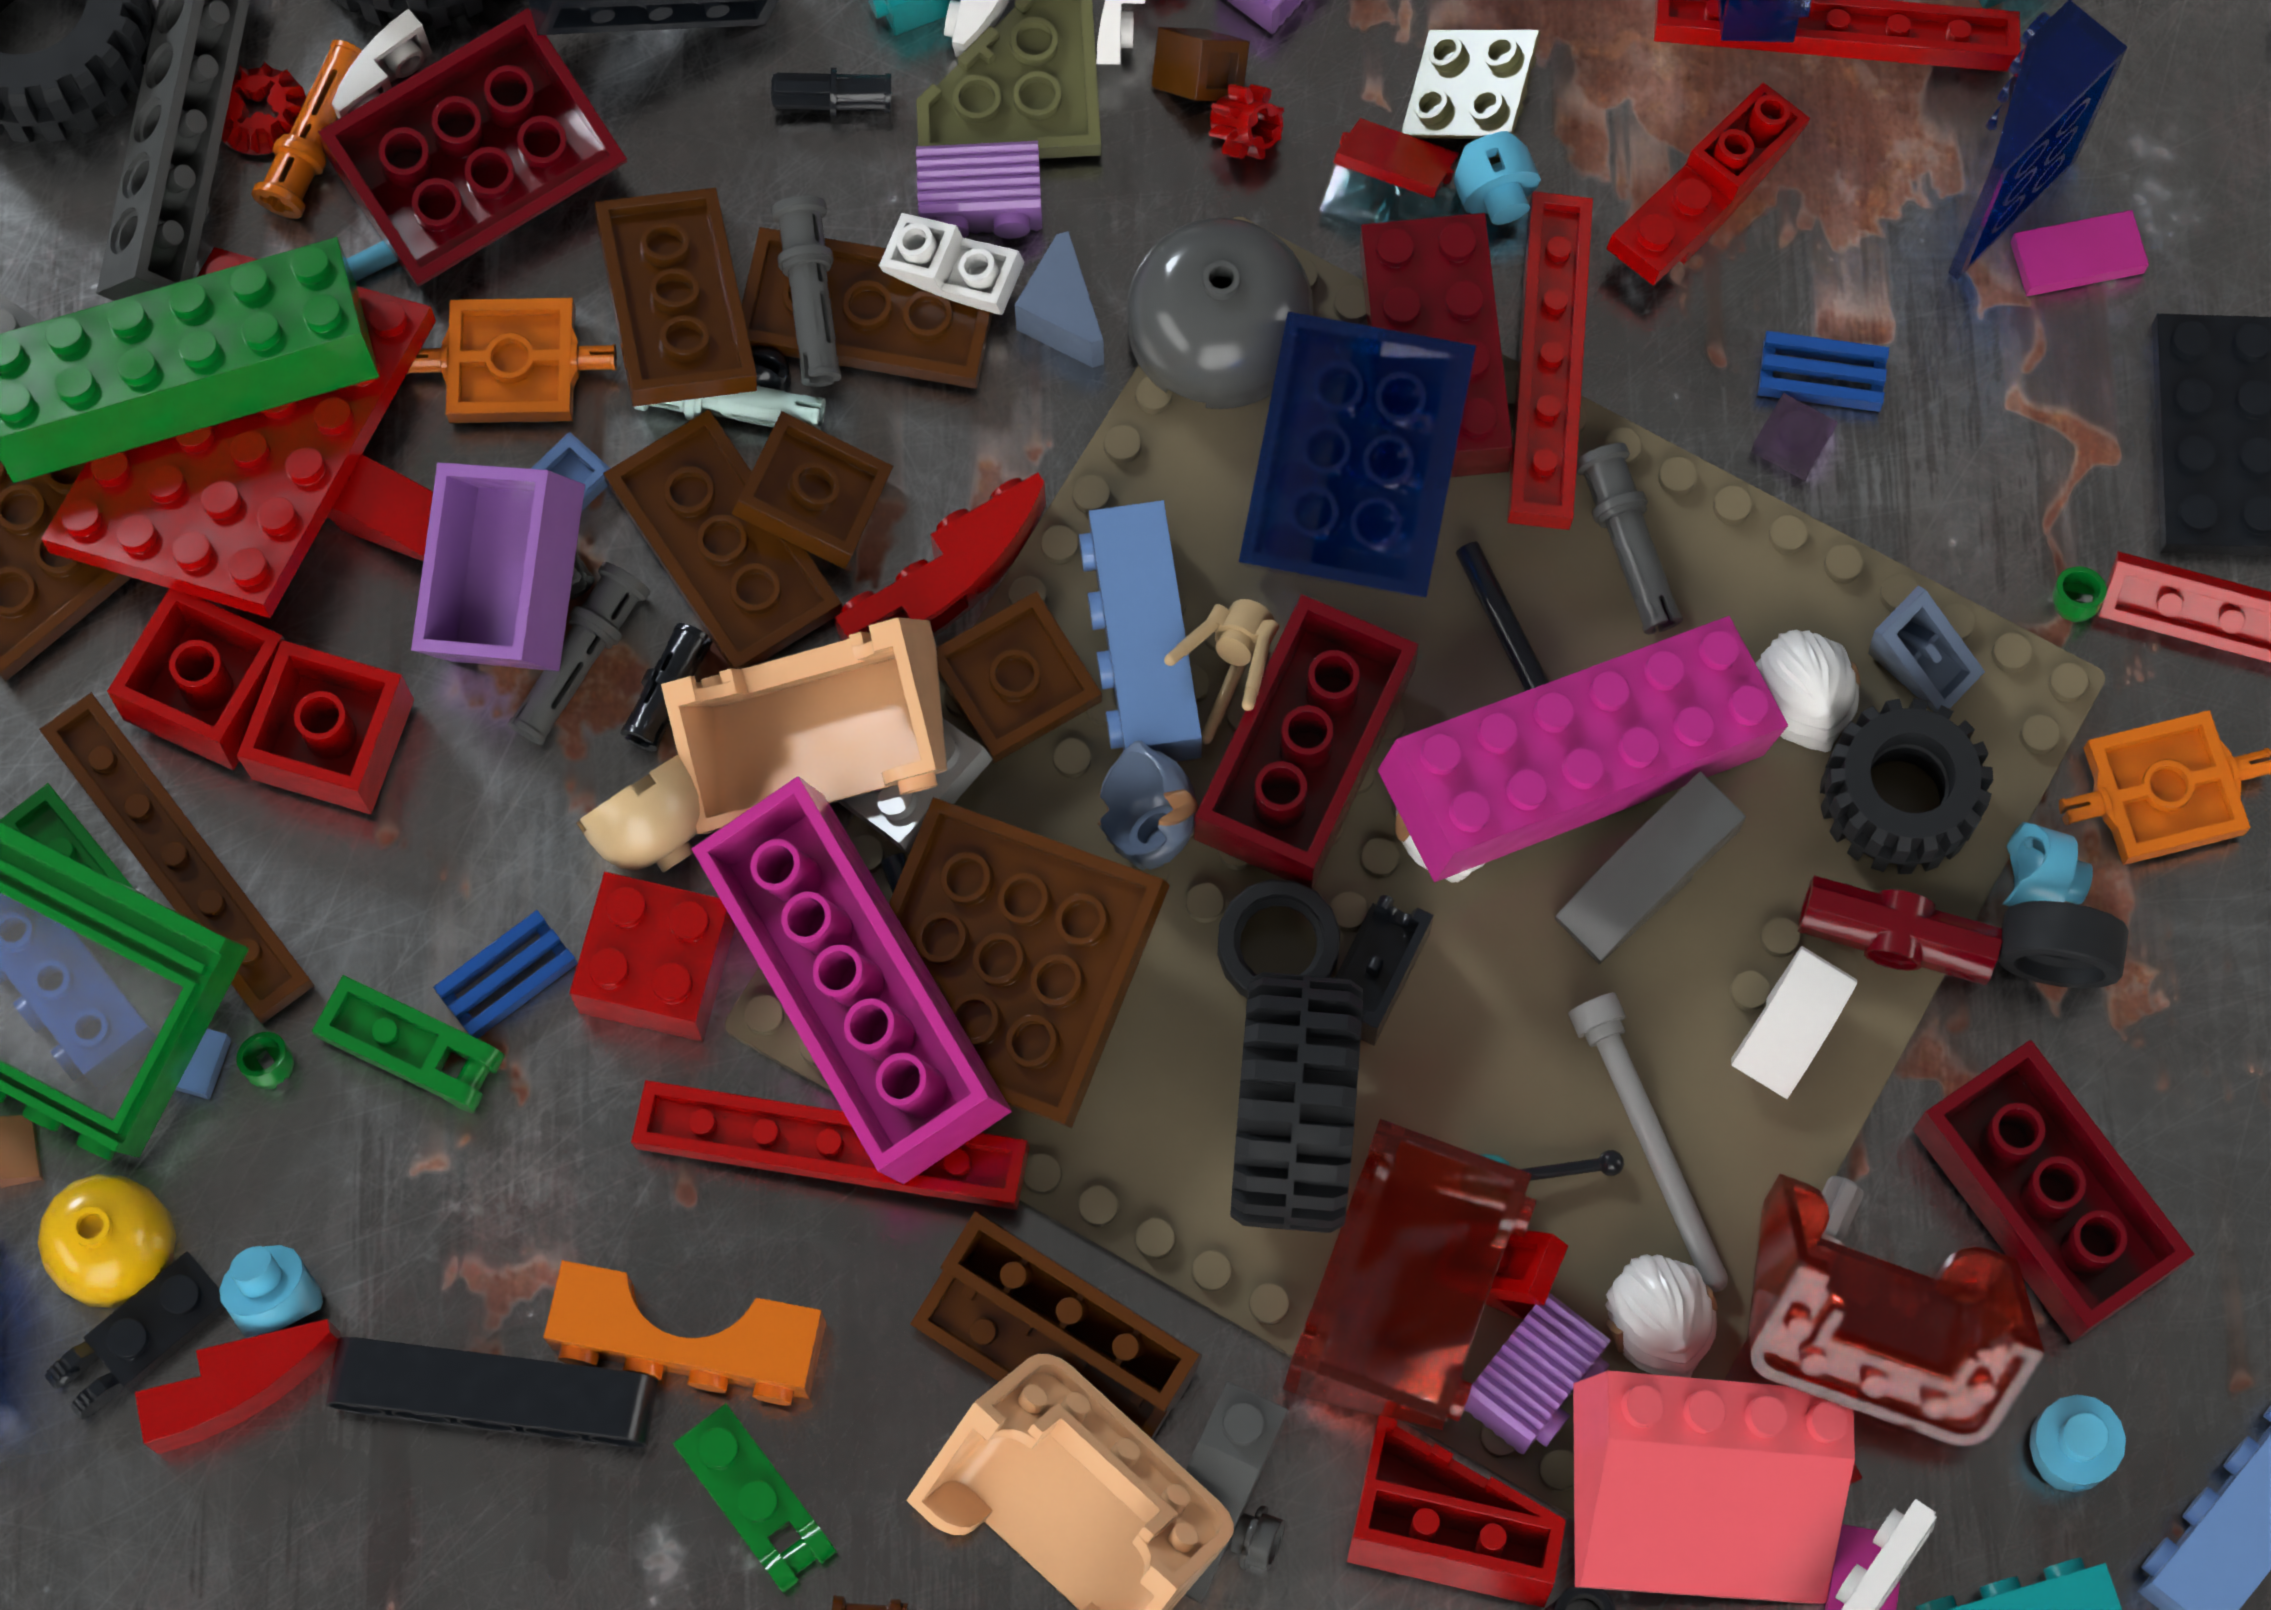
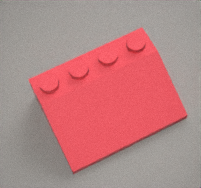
M1610 1370L1573 1383L1575 1587L1818 1605L1827 1602L1855 1461L1853 1392Z

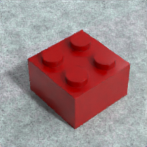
M169 588L107 692L124 721L234 771L240 761L237 757L239 748L281 640H284V638L272 630L199 597Z
M281 640L237 757L252 780L371 815L412 708L414 698L401 674Z
M604 871L569 994L580 1014L703 1042L736 925L718 897Z

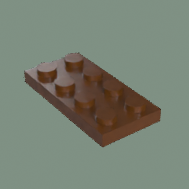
M716 187L596 201L595 218L632 406L757 391L756 369Z
M759 227L741 304L751 350L760 346L772 347L781 352L783 356L800 358L789 278L778 267L777 258L783 252L780 230ZM825 238V245L833 251L834 258L831 269L827 272V283L839 365L977 389L993 313L940 297L883 272L879 264L886 248Z
M708 409L607 470L603 475L607 485L729 666L734 669H744L760 664L842 613V603L806 550L731 514L752 471Z

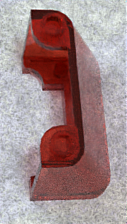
M1380 1119L1346 1213L1345 1225L1340 1229L1304 1330L1300 1335L1283 1390L1306 1399L1442 1430L1447 1418L1459 1422L1473 1383L1461 1379L1464 1364L1503 1252L1511 1233L1524 1237L1536 1205V1199L1525 1196L1532 1174Z
M1779 1174L1767 1194L1761 1209L1747 1333L1751 1363L1757 1373L1773 1382L1949 1444L1968 1446L1988 1439L1997 1430L2045 1354L2018 1260L1987 1248H1963L1951 1254L1944 1261L1934 1278L1821 1238L1830 1218L1826 1198L1814 1186Z

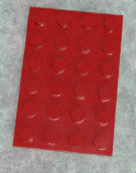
M214 247L197 277L258 259ZM357 286L379 373L378 378L86 462L41 538L48 552L271 618L436 323L431 306Z

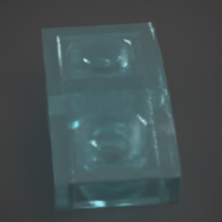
M1337 165L1319 210L1323 217L1361 232V224L1458 215L1462 202L1456 189L1441 187L1435 198L1432 199Z

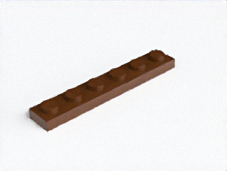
M92 692L39 729L173 908L215 933L249 948L231 985L261 1024L268 1021L315 986Z

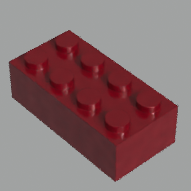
M1485 213L1361 224L1360 261L1385 484L1509 472L1513 444Z
M1301 594L1263 673L1255 706L1251 711L1245 710L1195 815L1194 840L1285 880L1297 881L1313 889L1415 671L1419 644Z
M2031 1039L1926 1110L1912 1129L2072 1343L2177 1271L2195 1255Z

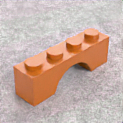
M562 1260L543 1338L552 1350L559 1351L558 1360L564 1363L597 1367L598 1359L623 1363V1371L655 1377L658 1381L662 1379L663 1371L689 1376L687 1385L709 1392L726 1393L728 1384L753 1388L752 1397L757 1400L776 1405L790 1406L793 1396L810 1400L826 1320L822 1310L756 1297L745 1314L727 1329L706 1337H679L658 1329L641 1314L635 1287L627 1272Z

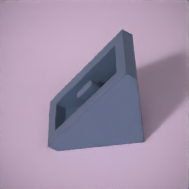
M1069 231L1056 234L1016 301V330L1093 368L1104 365V341Z
M1917 586L1876 628L1868 651L1871 657L1917 698L1928 700L1927 706L1934 713L1938 712L1941 705L1950 709L1985 673L1982 666L1926 589Z

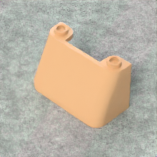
M897 617L869 625L870 632L849 635L850 639L744 669L730 668L719 671V675L703 678L701 682H696L695 676H688L661 684L678 756L690 774L699 795L700 815L696 824L697 834L715 833L797 776L821 792L829 804L898 785L900 795L915 793L938 786L936 774L947 770L937 651L930 621Z
M1036 1354L1029 1357L972 1404L906 1500L936 1529L951 1535H966L985 1522L1079 1610H1172L1215 1560L1234 1533V1523L1230 1513L1216 1497L1073 1366L1051 1354Z

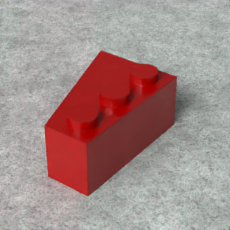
M1380 1411L1372 1439L1346 1562L1544 1608L1555 1582L1566 1519L1491 1476L1490 1479H1487L1454 1460L1453 1453L1436 1443L1433 1447L1398 1427V1421Z

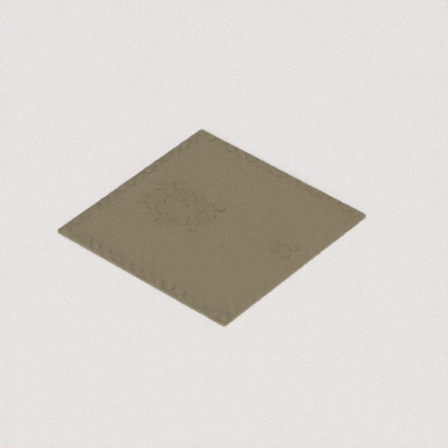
M1234 217V218H1233V219H1239V220H1244V221H1247V222H1250V223H1254V222H1252V221H1250V220H1248V219H1246V218H1244V217ZM1276 235L1294 252L1301 262L1310 282L1313 297L1312 335L1307 350L1296 367L1294 376L1278 391L1256 403L1237 408L1211 409L1206 408V403L1184 398L1169 389L1167 393L1164 392L1147 377L1140 365H1138L974 624V626L1037 591L1100 689L1102 702L994 764L990 762L957 799L954 805L1162 878L1170 885L1073 1127H1066L1009 1105L1012 1112L981 1133L1028 1141L1030 1149L1019 1199L1020 1203L1574 1520L1573 1393L1561 1407L1571 1416L1547 1447L1535 1440L1524 1455L1518 1453L1513 1446L1508 1445L1503 1438L1496 1436L1491 1429L1486 1428L1471 1413L1464 1411L1460 1404L1466 1392L1524 1319L1516 1318L1443 1287L1433 1280L1458 1221L1553 1233L1569 1246L1549 1293L1611 1340L1601 1355V1358L1610 1364L1607 1370L1651 1374L1638 1369L1623 1353H1618L1613 1336L1606 1323L1609 1318V1310L1605 1306L1608 1301L1606 1294L1613 1285L1614 1280L1623 1273L1624 1266L1630 1264L1631 1259L1639 1258L1640 1255L1648 1254L1654 1256L1658 1254L1694 1266L1599 1050L1597 1046L1590 1047L1586 1037H1578L1568 1012L1591 999L1612 992L1616 993L1624 1010L1626 1018L1621 1022L1626 1032L1620 1036L1728 1275L1726 1287L1719 1292H1714L1718 1305V1312L1716 1313V1338L1710 1350L1696 1366L1691 1378L1725 1380L1800 1241V1238L1796 1236L1798 1227L1807 1226L1827 1180L1831 1176H1836L1946 975L1923 967L1916 971L1887 968L1868 960L1864 956L1863 950L1797 932L1798 920L1810 880L1815 875L1875 893L1888 889L1908 891L1931 900L1935 904V910L1975 921L2010 857L2006 847L2009 839L2020 824L2030 821L2105 683V674L2093 664L1581 395L1577 459L1591 450L1608 444L1625 443L1630 452L1629 457L1626 459L1629 471L1637 491H1643L1648 501L1646 505L1647 510L1643 516L1673 598L1683 617V621L1671 629L1659 632L1658 626H1656L1657 631L1654 634H1645L1607 528H1601L1599 523H1596L1593 519L1591 512L1596 506L1584 475L1576 473L1574 518L1570 530L1507 523L1511 462L1509 472L1385 484L1363 280ZM1502 354L1513 442L1518 362ZM1164 500L1186 637L1207 620L1216 604L1229 609L1233 602L1240 599H1250L1258 602L1272 613L1275 621L1279 624V629L1270 645L1265 665L1266 669L1301 594L1419 644L1415 671L1313 886V890L1317 891L1333 909L1340 929L1339 957L1331 975L1333 978L1336 977L1372 903L1376 904L1381 895L1392 897L1394 900L1393 906L1407 914H1411L1414 909L1420 908L1434 915L1430 935L1375 1046L1360 1040L1357 1098L1346 1219L1343 1227L1331 1233L1242 1226L1230 1217L1247 998L1240 995L1224 976L1217 955L1219 923L1229 903L1248 886L1269 879H1285L1194 840V828L1187 845L1170 862L1151 870H1141L1115 852L1114 846L1106 840L1107 836L1100 826L1097 825L1100 818L1107 811L1104 801L1099 796L1102 783L1109 769L1122 754L1123 748H1110L1106 711L1117 710L1114 688L1101 689L1096 652L1107 651L1108 649L1105 630H1092L1087 593L1098 591L1096 571H1083L1079 534L1090 533L1089 510ZM1477 541L1549 682L1730 616L1755 664L1761 658V654L1771 646L1772 640L1777 639L1780 633H1787L1790 630H1810L1811 633H1817L1822 637L1843 645L1849 660L1857 665L1861 681L1858 710L1851 720L1855 724L1861 712L1872 706L1880 713L1885 702L1888 700L1900 698L1902 708H1909L1914 698L1919 699L1871 657L1868 651L1876 628L1917 586L1926 589L1985 671L1950 708L1954 712L1949 720L1957 726L1966 720L1975 729L1970 741L1972 744L1984 742L1989 754L1983 766L1993 768V782L1987 790L1992 795L1989 805L1981 817V821L1970 839L1965 842L1960 852L1949 860L1945 856L1937 868L1926 872L1922 864H1917L1912 874H1898L1897 864L1889 863L1885 871L1881 872L1871 868L1874 858L1863 853L1859 861L1847 854L1852 843L1847 838L1837 843L1829 832L1834 819H1823L1820 806L1825 798V794L1820 793L1821 779L1826 770L1825 766L1842 732L1833 744L1831 751L1828 752L1808 749L1779 736L1764 756L1707 777L1746 816L1740 832L1694 873L1692 880L1599 965L1555 920V916L1584 884L1683 787L1489 861L1458 883H1451L1446 879L1434 883L1429 871L1418 865L1408 854L1402 841L1398 840L1395 833L1396 806L1377 769L1396 739L1525 692L1456 555V551L1470 542ZM1215 632L1189 653L1201 733L1231 666L1216 651ZM1251 662L1247 664L1213 740L1209 744L1202 743L1201 758L1177 761L1189 777L1195 790L1198 809L1245 713V710L1242 708V701ZM939 680L943 718L979 743L941 680ZM1927 706V709H1926V710L1933 712V711ZM1889 761L1871 769V778L1877 793L1890 806L1908 813L1927 812L1940 806V797L1936 784L1920 767L1904 761ZM854 815L845 831L889 903L893 894L881 861L898 853H905L906 858L909 855ZM1271 906L1259 910L1247 921L1240 940V949L1244 961L1256 974L1271 972L1300 975L1310 966L1317 947V937L1312 924L1302 913L1284 906ZM1803 946L1857 979V985L1819 1051L1788 1099L1733 1067L1731 1065V1058L1766 1007V998L1800 947ZM758 967L725 1020L728 1034L833 1095L762 970ZM1607 1150L1619 1152L1624 1159L1622 1171L1615 1176H1607L1601 1171L1516 1183L1514 1191L1508 1199L1491 1207L1474 1209L1469 1201L1465 1182L1464 1164L1467 1156L1481 1154L1499 1155L1507 1160L1514 1170L1599 1158Z

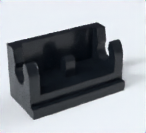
M1381 895L1376 904L1372 903L1335 977L1351 979L1363 988L1361 1040L1375 1046L1430 935L1434 917L1433 914L1420 908H1416L1411 914H1407L1394 907V900L1388 895Z

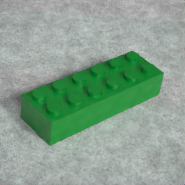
M338 237L0 333V461L12 482L16 483L378 378L379 373L356 281Z

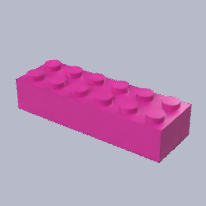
M1730 616L1398 738L1377 771L1435 883L1684 787L1700 771L1706 777H1710L1762 757L1788 727V723Z
M797 776L691 848L878 1172L905 1184L1012 1112L835 812L821 792Z

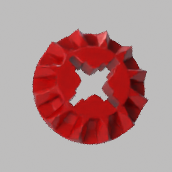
M265 61L260 68L246 69L239 65L233 80L221 140L230 148L244 154L266 155L273 153L272 149L276 139L281 138L284 134H290L307 98L303 87L294 79L288 69L284 71L274 69ZM267 96L268 105L275 118L268 113L264 115L258 111L251 117H248L249 111L243 99L249 100L251 98L254 101L260 102Z

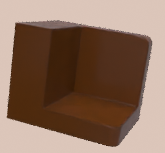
M1158 27L1151 81L1152 87L1195 101H1217L1221 97L1228 95V85L1235 84L1244 87L1250 41L1209 29Z

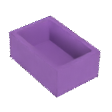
M437 462L411 651L450 662L560 671L585 484L549 470Z

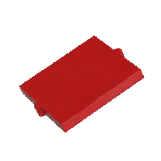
M1360 118L1350 133H1342L1339 143L1340 147L1335 154L1333 163L1434 199L1443 183H1451L1454 174L1452 169L1457 162L1459 153Z

